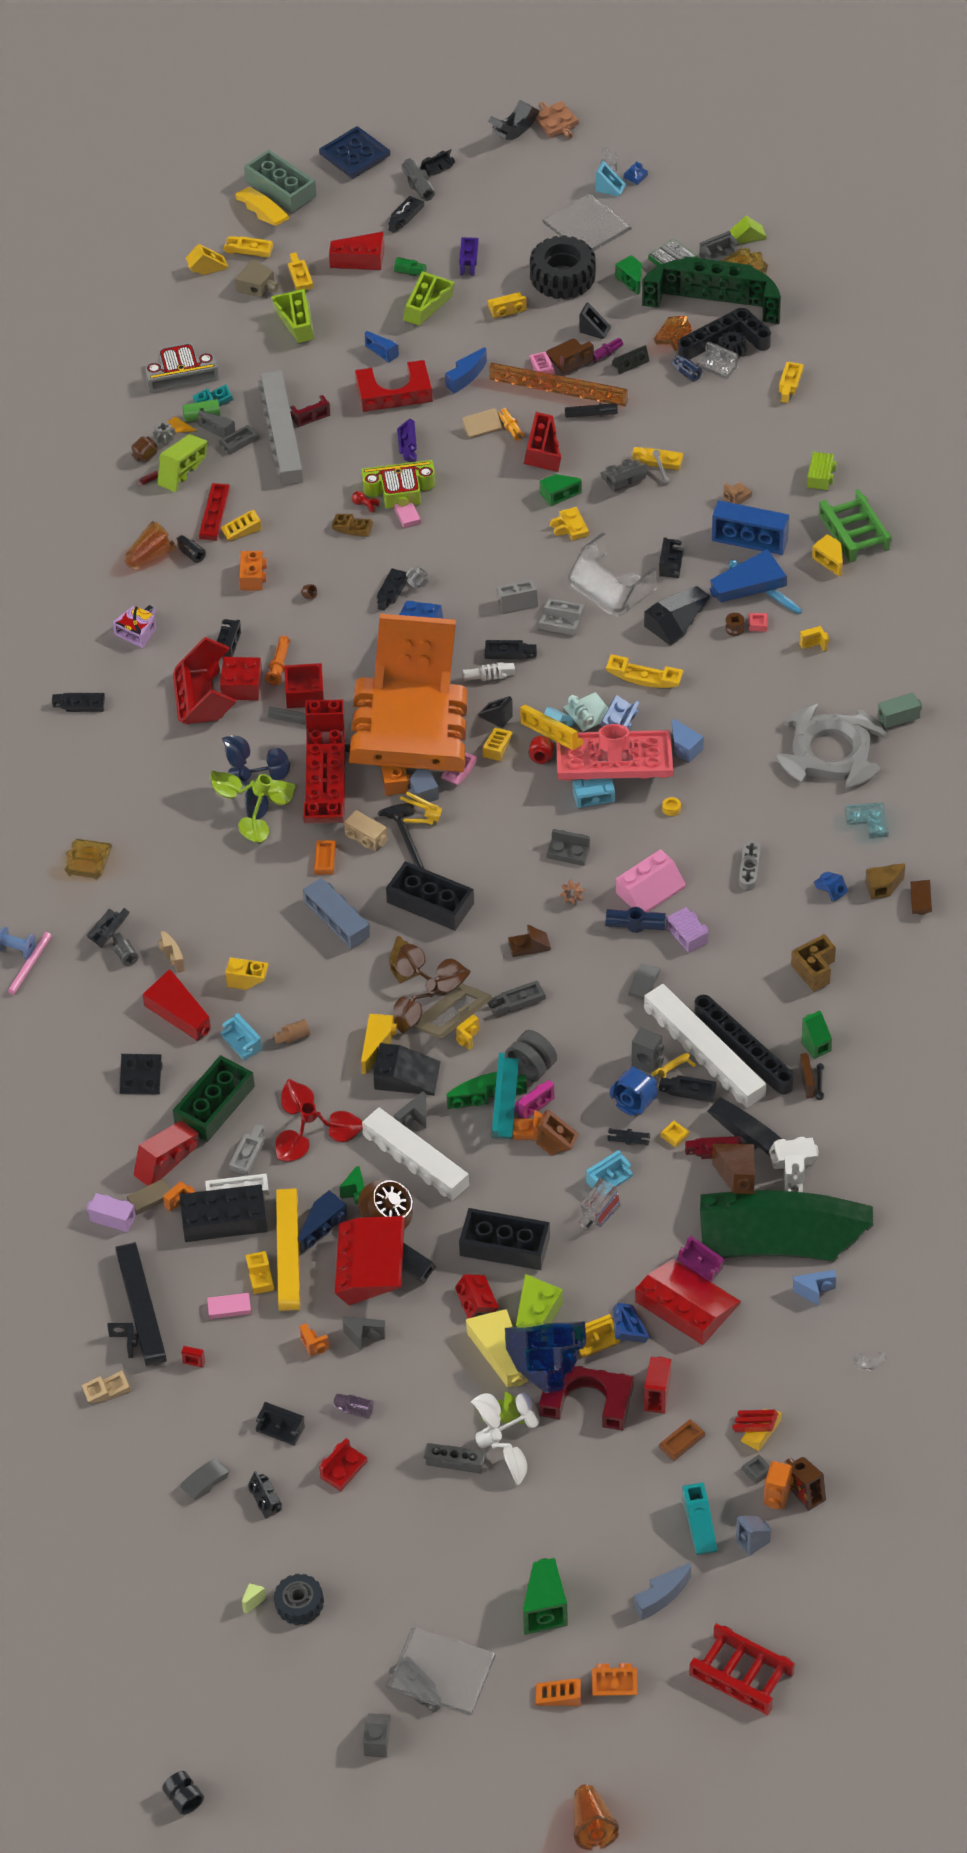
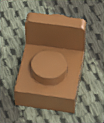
M741 482L732 487L726 483L724 484L723 497L730 503L740 504L752 497V491Z

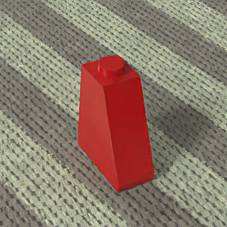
M662 1356L650 1357L644 1386L645 1412L665 1414L672 1359Z

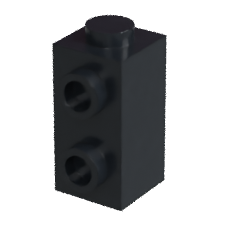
M403 1242L402 1270L424 1284L436 1266L431 1260Z

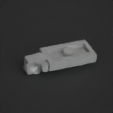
M256 1124L252 1133L244 1134L229 1164L230 1171L246 1176L249 1175L264 1145L265 1138L263 1136L265 1131L263 1125Z

